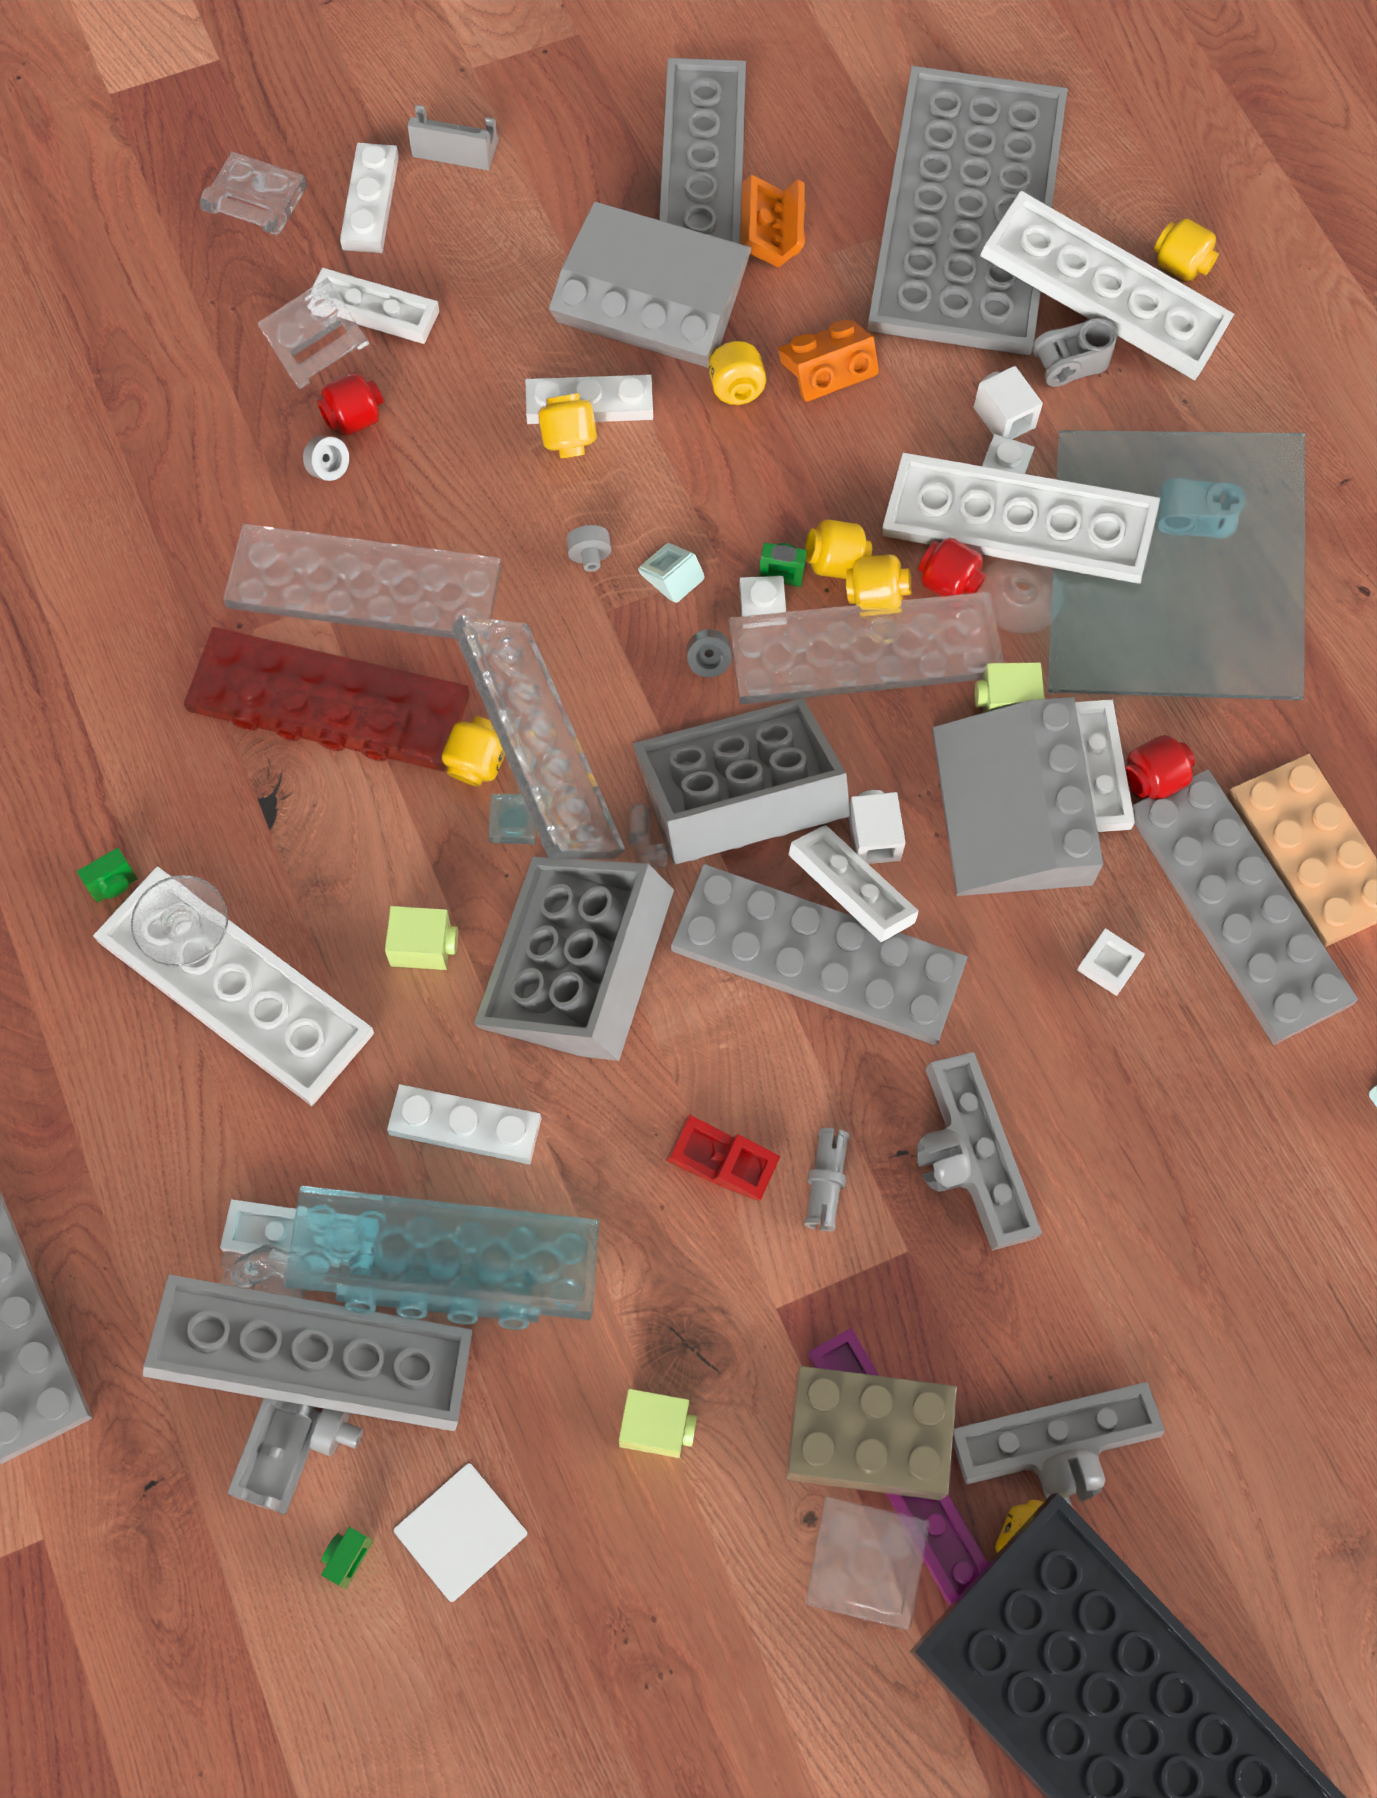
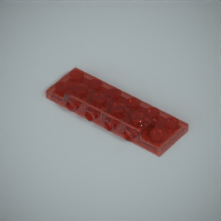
M212 627L184 700V706L187 712L230 721L235 726L244 730L255 731L257 728L273 731L278 736L290 741H299L302 738L318 742L324 748L333 751H342L344 748L358 751L375 761L392 759L445 772L446 765L442 761V753L453 726L462 720L470 692L467 685Z

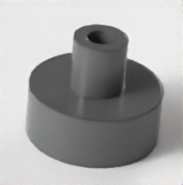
M712 629L699 631L690 638L687 644L688 664L696 674L702 677H716L724 673L730 666L732 660L730 643L721 632Z

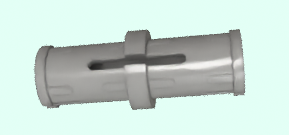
M821 1128L818 1132L819 1140L814 1169L809 1170L807 1182L811 1184V1191L804 1226L815 1230L816 1224L819 1225L821 1210L822 1218L819 1231H834L836 1228L835 1220L840 1190L845 1188L847 1177L843 1174L847 1142L850 1137L848 1132L840 1129L838 1136H834L833 1148L834 1128Z

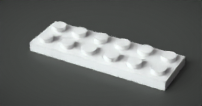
M1023 191L1019 192L985 244L980 255L1086 318L1108 320L1115 326L1117 336L1193 380H1196L1234 316V313Z
M903 453L882 532L885 537L931 545L935 540L941 543L944 539L951 537L982 555L1141 584L1160 498Z
M158 866L93 935L99 944L310 1106L316 1103L374 1034L371 1026Z

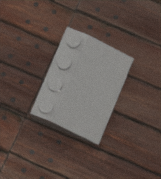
M594 201L561 269L549 310L560 324L708 368L711 355L721 346L751 253V247Z
M1074 697L1028 700L933 727L932 735L956 896L1092 886L1104 864Z
M804 698L632 743L662 837L674 865L686 861H694L701 857L726 850L741 848L745 845L773 837L784 836L788 833L813 826L828 824L850 816L846 772Z
M532 857L474 1025L480 1029L577 1056L619 1061L674 889L649 864Z

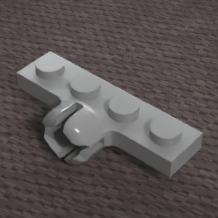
M972 1052L931 1062L925 1070L943 1116L945 1129L927 1133L917 1144L916 1153L919 1167L931 1164L934 1167L933 1172L922 1174L924 1181L930 1188L938 1192L956 1187L966 1188L969 1191L991 1251L1036 1239L1042 1234L975 1053Z
M1148 1382L954 1428L952 1443L965 1485L1024 1470L1033 1471L1040 1478L1046 1499L1052 1493H1059L1071 1504L1069 1496L1076 1494L1079 1501L1082 1502L1101 1492L1106 1481L1099 1461V1454L1101 1452L1162 1437L1165 1428Z

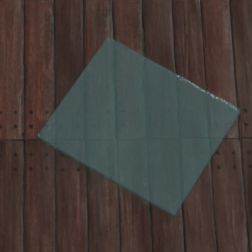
M1059 430L1057 480L1159 497L1160 503L1141 584L1053 568L1048 692L1303 700L1305 651V433Z

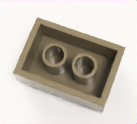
M800 1366L796 1375L785 1480L942 1500L949 1492L957 1386Z

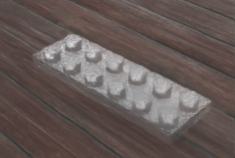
M243 524L223 600L226 608L486 643L502 565L501 558Z
M990 592L902 600L900 605L893 609L852 605L732 617L728 620L739 705L982 680L987 663H1004Z
M461 616L451 627L548 858L615 859L626 849L529 625L526 623Z

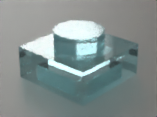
M491 794L488 835L490 843L536 844L537 795Z

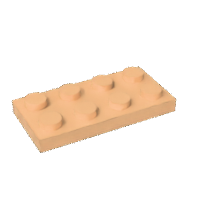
M1310 754L1244 782L1230 790L1227 795L1324 947L1377 924V858Z

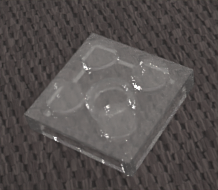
M826 1497L805 1605L910 1630L930 1520L833 1497Z

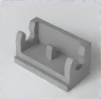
M415 105L416 118L410 117L407 125L412 157L490 170L499 141L494 118L486 117L485 130L427 119L425 106Z
M264 1398L227 1494L239 1500L286 1515L310 1453L312 1434L321 1413L308 1405Z

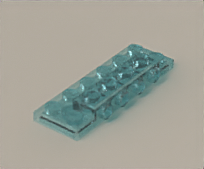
M300 1186L285 1275V1287L336 1293V1301L345 1302L346 1309L361 1314L374 1312L376 1306L397 1308V1314L404 1318L421 1319L427 1316V1311L448 1313L447 1318L457 1324H473L478 1321V1317L497 1318L498 1324L501 1327L511 1330L527 1328L529 1322L538 1323L540 1315L590 1320L594 1304L599 1220Z

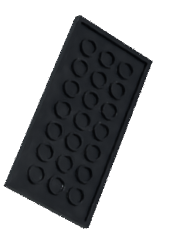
M1052 1493L909 1651L1044 1798H1346L1059 1493Z

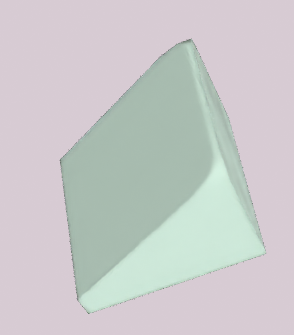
M666 543L638 568L639 573L675 603L679 602L705 578L696 555L671 543Z

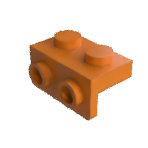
M752 174L742 183L740 244L751 247V255L780 268L792 256L799 254L806 238L804 233V212L806 209L805 183L796 179L783 191Z
M853 320L836 321L829 326V329L813 335L803 334L796 336L791 340V343L778 347L780 363L797 377L801 398L806 402L864 381L879 373L874 337Z

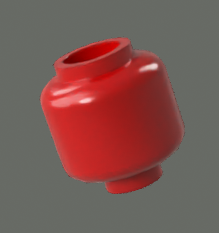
M356 372L349 373L324 385L321 389V399L317 400L319 411L331 432L337 430L344 436L354 434L378 422V406L384 403L376 383L373 380L366 382Z
M951 537L944 539L941 543L935 540L925 552L918 567V571L922 573L923 586L953 603L962 600L966 594L974 597L986 578V574L981 572L983 565L982 555Z
M1167 735L1158 736L1133 749L1127 757V766H1125L1130 790L1139 798L1146 799L1150 797L1157 801L1159 799H1166L1187 788L1193 779L1192 767L1195 765L1193 752L1184 742L1178 743L1174 738Z

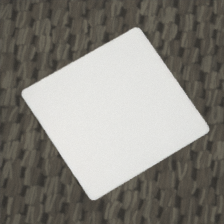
M470 1463L466 1464L394 1528L396 1536L450 1602H454L527 1536L525 1528Z

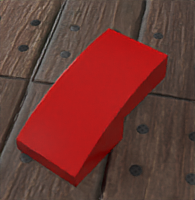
M690 1114L686 1117L666 1161L716 1185L759 1201L762 1199L781 1156L739 1134L731 1136Z

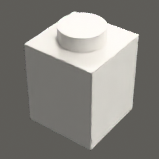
M1013 366L1001 373L993 372L979 383L973 408L993 435L997 434L1014 439L1036 428L1043 403L1017 367Z
M868 790L860 793L858 796L851 797L848 822L853 850L868 864L901 861L906 842L897 792L884 793L881 790Z

